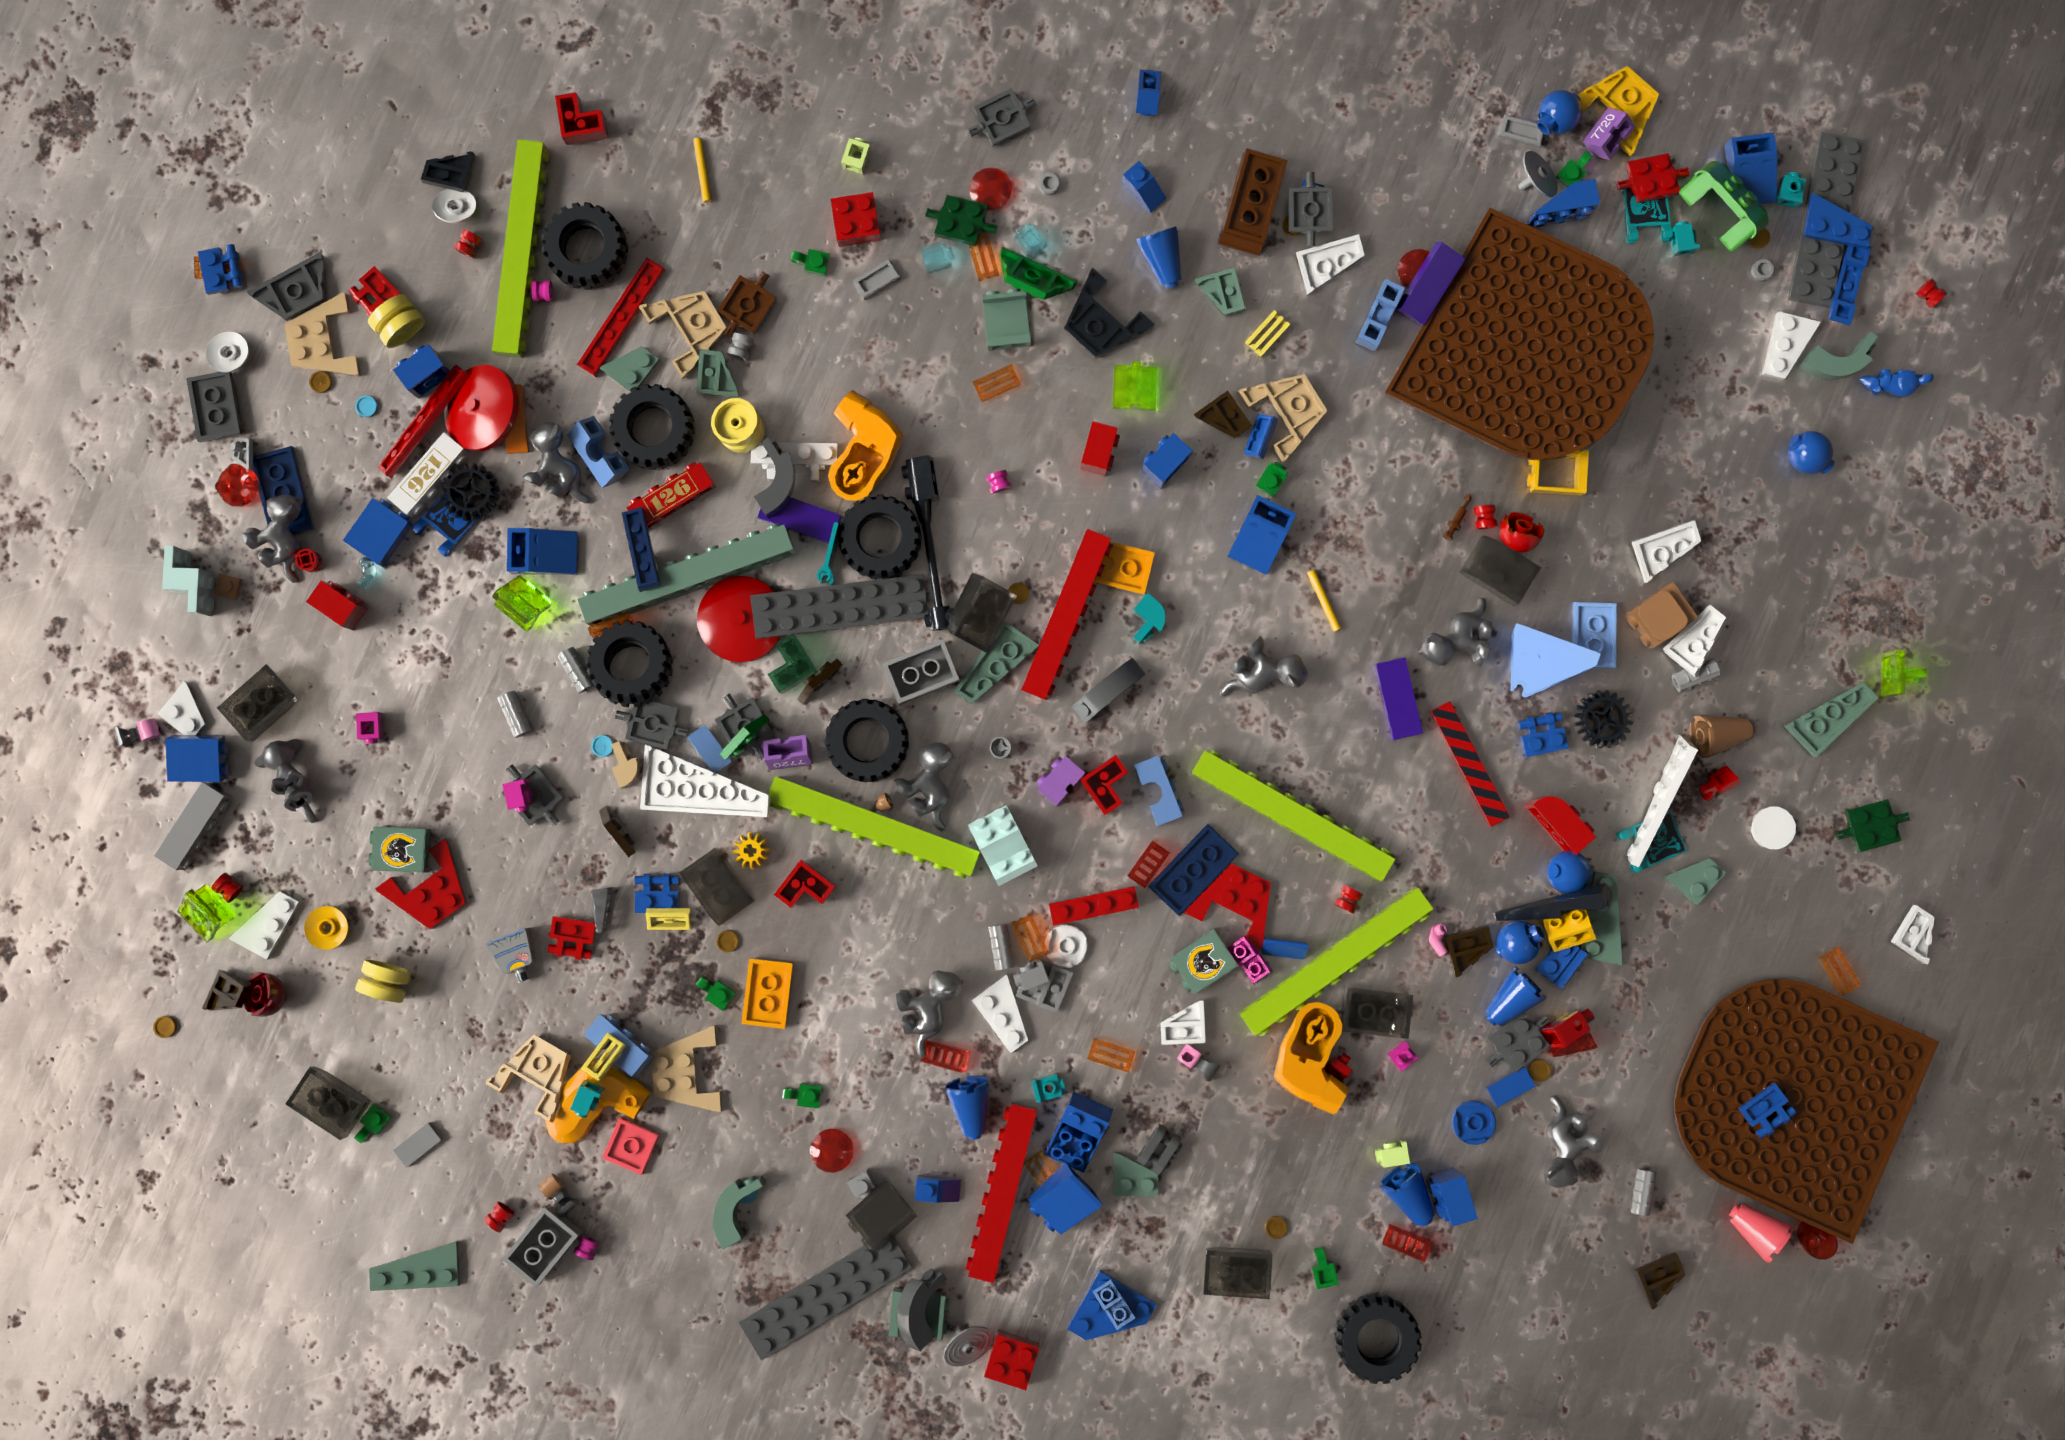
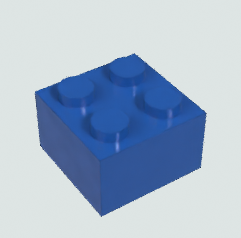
M429 344L418 347L414 351V355L408 359L400 360L396 364L397 367L393 369L406 389L418 399L440 384L451 370L440 354Z
M1174 433L1170 437L1168 435L1164 436L1158 443V450L1155 453L1151 451L1143 459L1144 462L1142 464L1144 466L1142 472L1159 488H1162L1183 466L1193 451Z

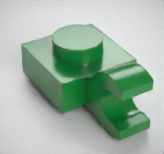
M1585 151L1576 163L1570 159L1556 175V178L1566 187H1569L1574 182L1581 181L1587 173L1582 168L1593 156L1588 151Z
M808 249V254L805 255L801 252L792 251L791 262L805 265L804 272L822 276L826 275L830 258L829 253Z
M700 977L696 983V986L708 993L705 999L722 1011L736 993L719 980L713 985L705 978Z
M800 1083L799 1090L784 1088L782 1098L798 1099L797 1106L819 1108L822 1086Z
M372 1104L359 1121L364 1126L355 1135L354 1139L361 1144L366 1141L372 1132L376 1135L379 1134L392 1116L377 1104Z
M1322 1247L1315 1248L1314 1253L1318 1265L1311 1267L1317 1290L1339 1285L1333 1261H1326L1325 1252Z

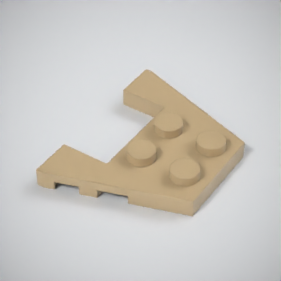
M705 291L639 306L649 324L670 314L690 347V351L672 361L682 379L699 363L700 349L710 350L727 329Z
M341 293L284 324L292 367L348 374L357 377L361 376L357 356L335 359L328 317L350 313L346 293Z
M1305 374L1250 388H1242L1238 391L1248 408L1268 397L1291 434L1272 446L1282 463L1288 459L1327 412L1326 407Z
M711 1026L651 1052L654 1056L651 1061L654 1097L715 1112L722 1111L721 1091L698 1093L694 1051V1048L717 1046L716 1026Z
M533 1034L514 1053L515 1056L507 1064H503L498 1069L499 1072L493 1078L490 1077L485 1084L504 1094L515 1074L545 1091L534 1113L553 1123L571 1055Z

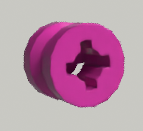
M546 280L545 282L532 281V298L534 302H539L540 300L552 302L553 286L551 280Z
M1006 470L992 473L986 477L987 481L991 483L992 487L990 490L992 494L1012 487L1011 482L1007 480L1008 474Z
M580 1235L578 1239L579 1245L575 1247L573 1253L581 1258L594 1260L595 1249L599 1248L600 1242L592 1237Z

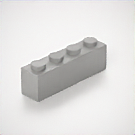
M201 782L154 856L175 870L188 868L193 861L192 856L195 851L199 850L205 843L204 837L208 831H212L216 826L217 817L227 809L229 805L228 800L231 796L208 782Z

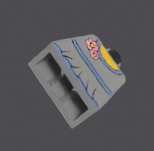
M524 928L486 944L504 975L515 972L519 983L531 979L527 966L536 963V956L529 928Z

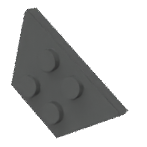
M319 252L252 288L247 293L288 321L325 301L324 256Z

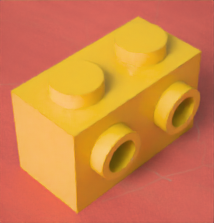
M1571 910L1563 913L1561 919L1543 920L1554 952L1596 940L1587 910Z

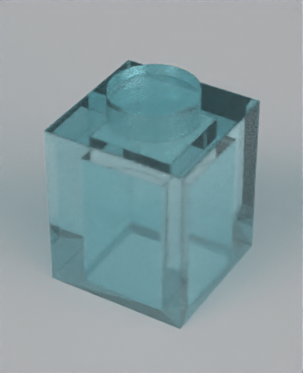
M1031 223L1027 226L1022 225L1015 231L1014 242L1029 259L1033 260L1047 247V241Z
M945 241L921 248L927 274L952 267L951 260L955 258L952 248H947Z

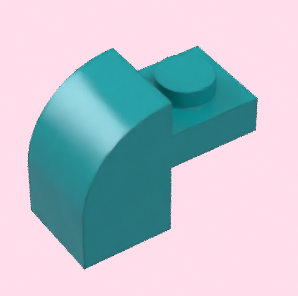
M1147 592L1133 609V612L1145 621L1132 638L1138 644L1142 640L1145 643L1153 634L1152 628L1160 633L1165 624V612L1162 605Z

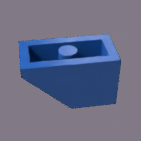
M1140 69L1136 113H1141L1144 116L1157 115L1161 71Z
M1140 161L1123 174L1122 182L1150 213L1166 200V196L1157 181Z
M918 1175L916 1179L915 1201L934 1203L959 1202L961 1179Z

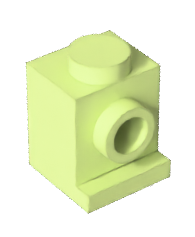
M849 138L841 161L843 169L863 175L871 150L866 140ZM856 153L861 154V157L859 159L854 158L853 156Z
M1404 1139L1399 1140L1398 1145L1396 1142L1383 1143L1384 1147H1379L1375 1150L1377 1163L1381 1162V1166L1384 1168L1410 1164L1407 1142Z

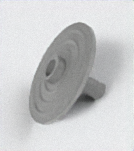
M1534 151L1526 152L1523 156V165L1528 177L1518 184L1519 188L1523 191L1533 184L1544 196H1555L1558 191V185L1551 167L1538 153Z
M956 1325L953 1328L956 1336L945 1347L944 1359L947 1364L955 1367L964 1366L976 1361L991 1345L992 1334L990 1330L983 1326H975L963 1330L961 1325Z

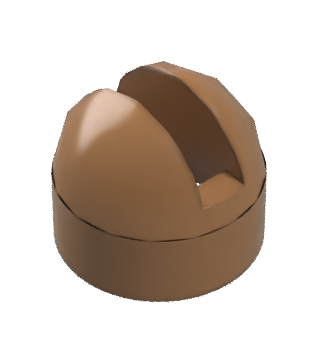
M887 793L876 798V808L879 811L885 812L894 808L893 802Z

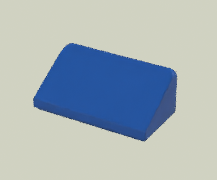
M1264 938L1261 953L1268 956L1303 960L1308 950V944Z

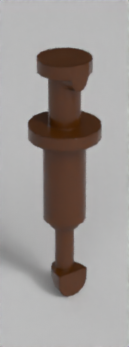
M1470 494L1464 497L1466 501L1462 507H1459L1453 520L1448 521L1449 529L1443 534L1444 539L1452 541V535L1455 530L1459 531L1461 529L1460 523L1467 512L1466 507L1472 500Z

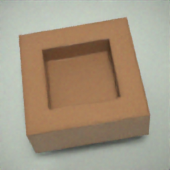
M219 573L214 595L237 600L243 579Z

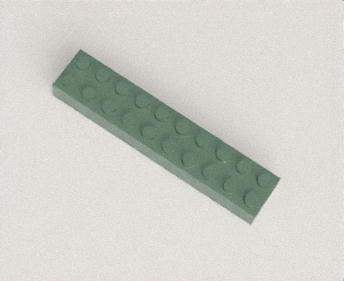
M780 523L767 527L768 530L762 533L759 531L747 534L748 538L740 541L739 538L726 542V546L720 548L718 545L706 549V553L698 555V553L690 554L685 557L686 560L679 563L677 560L664 564L665 568L658 570L661 586L639 592L635 575L624 578V582L618 585L615 583L603 586L601 591H587L582 594V598L578 599L585 622L595 628L714 585L723 579L739 576L797 555L790 533L785 525L780 526Z

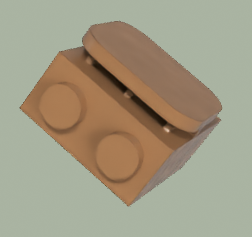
M1674 582L1667 584L1626 613L1629 625L1633 629L1636 628L1641 635L1639 636L1641 642L1646 647L1649 646L1650 649L1668 640L1698 618Z

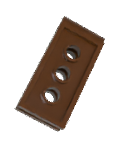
M1245 149V152L1242 153L1219 234L1218 245L1259 257L1266 239L1288 160L1252 149ZM1255 174H1260L1263 177V181H1258L1255 178ZM1249 195H1255L1257 197V202H1252L1249 198ZM1243 215H1248L1252 223L1245 222Z

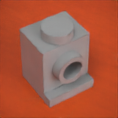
M1034 960L1036 965L1029 963L1020 967L1021 971L1013 975L1017 987L1021 986V989L1026 991L1049 982L1041 960Z
M868 1169L847 1180L854 1198H864L878 1189Z

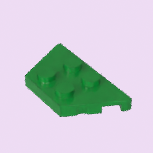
M1003 246L1000 250L999 257L1004 281L1012 287L1030 293L1033 297L1043 300L1075 288L1076 280Z

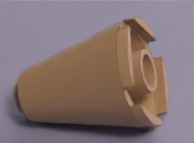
M1697 715L1693 717L1695 721L1690 723L1689 734L1690 741L1698 749L1696 754L1700 758H1709L1750 740L1755 732L1753 723L1746 718Z

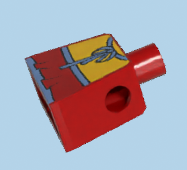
M1588 1008L1582 1012L1570 1011L1540 1030L1545 1040L1549 1043V1048H1566L1590 1031L1588 1023L1593 1021L1595 1017Z

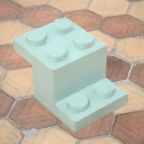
M165 546L162 589L176 594H188L187 612L211 617V611L214 609L212 590L215 588L213 573L198 568H187L191 563L188 551L175 546Z
M1007 805L968 825L998 886L1037 867Z

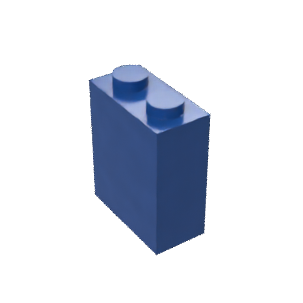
M372 498L343 541L376 564L384 567L413 524L408 521L410 517L400 510L397 513L390 509L392 505L381 498L378 501Z
M171 735L165 738L167 782H221L227 778L229 764L226 763L228 743L225 741V735Z

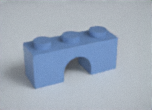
M1387 279L1384 280L1355 343L1373 351L1377 349L1405 287Z
M591 416L578 421L568 432L567 436L600 486L604 488L618 482L630 468L618 451L609 455L603 451L601 439L606 433L595 416Z
M1158 755L1135 764L1134 769L1141 786L1147 783H1155L1162 790L1160 801L1149 806L1156 825L1159 826L1182 817L1181 812L1184 811L1181 800H1176L1173 792L1176 791L1173 780H1168L1165 773L1168 771L1165 759L1160 760Z
M600 1014L583 1035L596 1046L599 1045L607 1032L623 1042L626 1047L622 1051L620 1058L616 1061V1064L631 1077H639L654 1058L650 1053L651 1048L643 1042L639 1044L634 1039V1033L627 1028L623 1030L618 1025L619 1021L611 1014L608 1016ZM609 1040L604 1049H607V1047L612 1043L611 1040Z

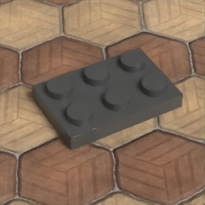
M216 372L186 378L197 441L201 443L243 435L232 372Z

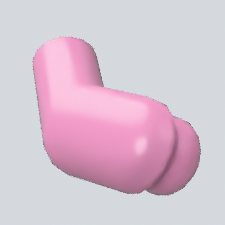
M1442 923L1435 924L1431 928L1429 942L1439 957L1448 952V949L1442 942L1444 933L1447 932V927Z

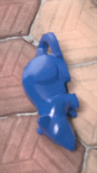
M1882 369L1878 374L1881 377L1877 378L1866 375L1859 378L1860 382L1872 391L1873 395H1877L1880 392H1888L1897 397H1906L1913 394L1919 386L1933 381L1934 375L1915 374V371L1898 370V373L1891 374V370Z

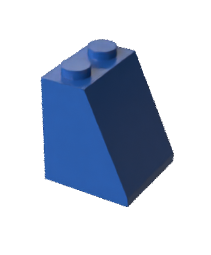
M1066 1162L1028 1198L1031 1204L1029 1209L1037 1217L1041 1215L1046 1220L1044 1224L1052 1232L1056 1230L1060 1235L1103 1205L1095 1191Z

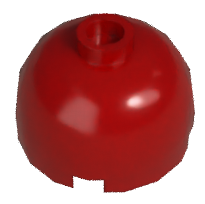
M1511 512L1509 516L1506 514L1501 522L1499 530L1500 539L1507 549L1513 553L1529 552L1538 546L1544 536L1545 529L1542 524L1538 523L1536 525L1533 523L1534 518L1529 515Z

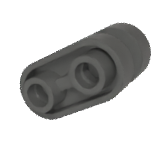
M1160 1123L1154 1129L1136 1159L1143 1166L1147 1161L1153 1164L1151 1171L1157 1175L1161 1172L1166 1173L1171 1165V1162H1169L1173 1154L1177 1155L1183 1146L1181 1143L1182 1138L1177 1134L1173 1133L1170 1138L1164 1135L1167 1128ZM1161 1142L1165 1146L1159 1156H1156L1153 1152Z

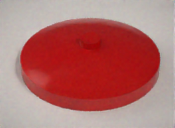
M483 364L473 366L465 371L470 376L444 409V419L449 435L461 447L472 451H486L499 445L512 430L519 408L518 392L512 378L502 369Z
M747 576L729 577L713 585L702 598L697 613L698 631L708 649L720 658L736 663L755 661L768 654L776 646L781 636L756 639L750 595L774 593V591L762 581Z

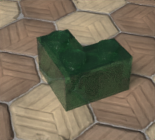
M794 633L775 644L786 663L770 672L768 676L781 695L805 681L812 674L818 673V670Z

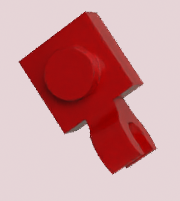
M1726 765L1709 775V782L1701 785L1699 790L1703 793L1701 797L1705 801H1709L1715 796L1717 791L1724 794L1739 785L1740 780Z

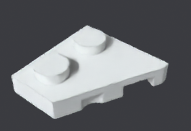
M184 681L159 711L158 715L183 735H199L207 726L204 715L200 712L197 700L192 695L190 684Z
M1913 905L1891 942L1923 964L1928 965L1930 958L1927 957L1928 945L1932 944L1931 931L1934 926V916L1919 906Z
M1199 1000L1160 1022L1162 1045L1206 1043L1203 1000Z

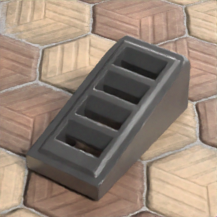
M611 887L591 891L597 933H603L606 930L612 892Z

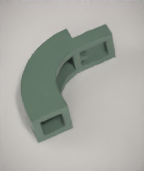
M1872 331L1866 334L1853 352L1846 357L1831 355L1817 345L1811 349L1799 367L1820 379L1839 380L1849 377L1870 363L1872 358L1868 355L1876 347L1874 342L1878 336Z
M755 1175L743 1182L745 1186H743L739 1178L720 1195L714 1208L713 1227L716 1238L723 1250L746 1236L738 1221V1205L743 1197L766 1184L763 1176L757 1179Z

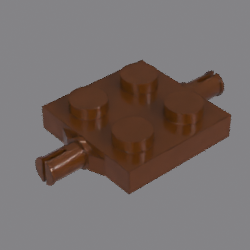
M762 271L756 282L739 275L721 303L717 312L726 317L730 322L724 332L728 337L732 338L737 328L745 329L755 335L777 298L763 287L768 278H770L767 273Z

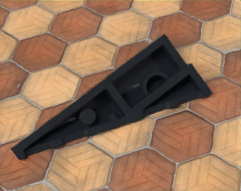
M1606 883L1497 911L1495 912L1496 921L1561 919L1564 910L1605 909V907L1610 905L1612 892Z

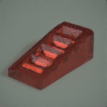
M1152 840L1127 877L1143 888H1146L1170 852ZM1151 849L1161 854L1162 857L1159 859L1150 853ZM1146 856L1153 859L1157 864L1154 866L1145 860ZM1141 863L1152 869V871L1148 873L1141 868ZM1136 870L1147 877L1146 880L1135 874Z
M1587 1032L1566 1048H1550L1547 1052L1552 1057H1559L1593 1050L1598 1047L1591 1033Z
M929 1040L925 1042L927 1056L921 1058V1062L960 1073L966 1071L970 1056L969 1050ZM935 1047L933 1059H930L931 1049ZM942 1049L944 1050L942 1060L938 1061ZM949 1052H953L950 1063H947ZM958 1054H960L959 1064L956 1065Z
M1389 1223L1381 1244L1425 1262L1432 1241ZM1394 1231L1398 1232L1394 1244L1390 1243ZM1406 1235L1403 1247H1400L1399 1244L1402 1236ZM1413 1238L1415 1239V1241L1410 1251L1408 1250V1247L1411 1242V1239ZM1420 1242H1422L1424 1244L1422 1246L1420 1254H1418L1416 1252Z

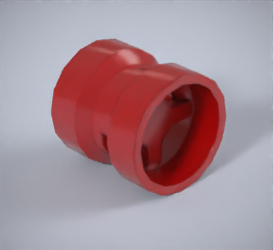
M463 229L460 234L461 239L455 243L453 248L461 254L473 258L476 253V246H479L483 239Z
M1933 278L1929 279L1915 293L1919 298L1926 299V305L1929 308L1934 307L1947 294L1944 289H1938L1936 286L1937 282Z
M1482 505L1473 508L1474 515L1477 516V521L1475 522L1477 530L1498 526L1497 520L1494 518V513L1496 512L1495 505Z
M302 549L296 554L295 563L300 569L313 573L322 567L323 559L319 553L313 550Z
M223 873L213 883L211 889L215 893L222 894L223 899L230 903L241 893L243 886L239 882H233L232 877L228 873Z
M1343 885L1341 889L1342 894L1340 898L1336 899L1334 905L1354 914L1356 903L1361 900L1363 894Z
M498 1201L493 1207L494 1211L487 1214L483 1220L491 1229L501 1233L505 1228L506 1221H510L515 1213L507 1205Z

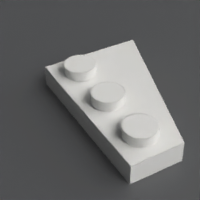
M1359 234L1296 252L1307 294L1364 256Z
M1778 312L1762 375L1784 380L1821 322Z
M1695 520L1632 541L1645 583L1649 582L1656 574L1666 569L1670 563L1701 542Z
M1709 605L1698 615L1697 619L1691 622L1663 648L1664 653L1696 678L1727 622L1726 617Z
M283 891L278 892L229 939L257 955L269 959L301 901Z
M1006 974L972 1001L1009 1052L1012 1053L1027 1042L1028 1037L1008 975Z

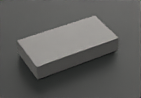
M1504 115L1498 137L1539 148L1544 134L1538 129L1537 123Z
M890 259L854 279L853 283L862 298L866 300L901 277Z
M429 1122L393 1151L407 1168L443 1139Z

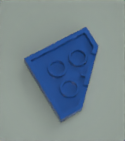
M1099 1270L1067 1329L1081 1338L1089 1340L1141 1326L1148 1322L1157 1303ZM1109 1280L1113 1281L1136 1317L1135 1320L1119 1330H1116L1092 1292Z

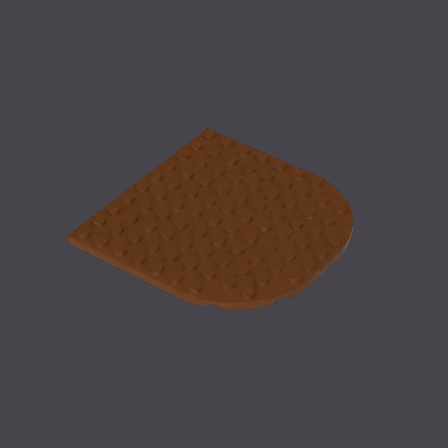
M1489 208L1462 255L1465 258L1463 264L1428 320L1422 326L1385 394L1511 456L1528 460H1555L1569 457L1601 440L1617 423L1646 372L1652 355L1654 327L1651 311L1641 290L1628 278L1629 276L1616 266Z
M1767 979L1746 984L1726 995L1710 1010L1703 1020L1683 1064L1674 1095V1116L1680 1139L1698 1167L1718 1183L1853 1244L1939 1041L1804 982L1787 979ZM1776 1083L1788 1100L1782 1108L1786 1110L1789 1107H1793L1796 1114L1790 1118L1791 1121L1786 1124L1782 1123L1774 1129L1775 1132L1770 1136L1766 1135L1760 1139L1755 1133L1761 1128L1760 1123L1751 1127L1738 1110V1107L1770 1084ZM1773 1112L1766 1119L1770 1122L1778 1115L1776 1112Z

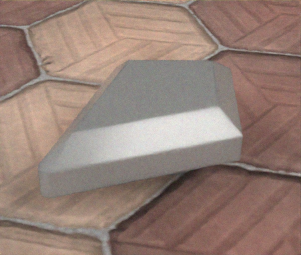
M235 437V442H232L230 445V449L233 451L231 459L247 470L252 471L253 440Z

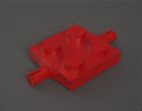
M1669 153L1627 161L1628 179L1617 181L1616 187L1618 191L1630 188L1635 194L1637 203L1677 196L1680 191L1677 180L1681 177H1688L1689 168L1676 170L1672 165Z

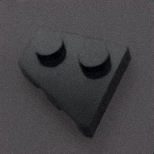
M469 151L467 155L457 157L449 155L442 159L426 160L421 176L422 183L464 193L475 158L474 152Z

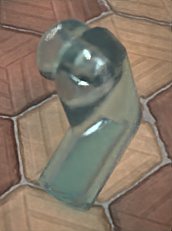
M363 557L359 561L363 576L356 583L363 590L369 586L377 574L374 562L367 557Z

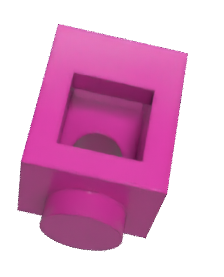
M356 713L358 740H364V744H377L378 739H383V713ZM371 725H374L373 733L369 731Z
M530 779L502 784L508 810L515 809L516 813L529 810L528 806L531 805L532 794L526 784L530 783Z

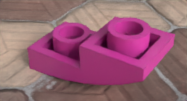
M1243 936L1227 947L1238 966H1242L1253 984L1272 972L1268 963L1246 936Z

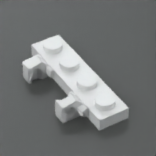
M777 442L782 450L779 455L788 451L794 465L810 468L811 482H820V470H825V466H831L838 459L837 443ZM760 443L755 449L751 450V464L762 465V469H767L768 481H773L775 465L762 443Z

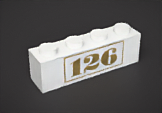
M443 432L387 498L410 517L418 515L423 510V504L428 498L432 499L437 494V488L441 483H445L443 478H451L448 472L450 470L453 471L456 466L464 463L468 452Z

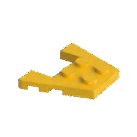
M1626 66L1577 95L1581 100L1582 114L1598 99L1606 107L1625 112L1629 115L1636 127L1626 140H1621L1619 145L1627 155L1631 156L1641 138L1659 93Z

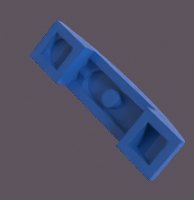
M1848 245L1839 269L1837 285L1829 310V320L1848 326L1851 325L1856 308L1854 303L1863 269L1867 266L1871 246L1865 249Z

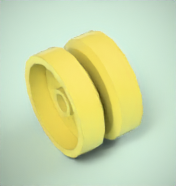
M399 294L385 301L377 307L368 319L370 327L374 332L381 333L380 339L388 348H395L406 343L425 324L426 319L417 309H413L414 304L405 294Z
M731 398L715 408L711 418V427L716 437L728 450L736 453H746L755 449L761 443L765 434V424L760 414L748 401L741 398Z
M365 959L361 971L369 977L359 978L355 990L379 1000L402 1003L406 991L398 985L408 984L412 972L392 964Z

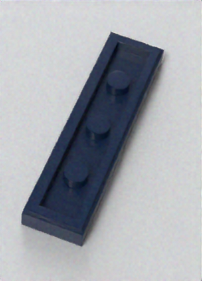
M643 507L622 512L639 592L660 587V579Z

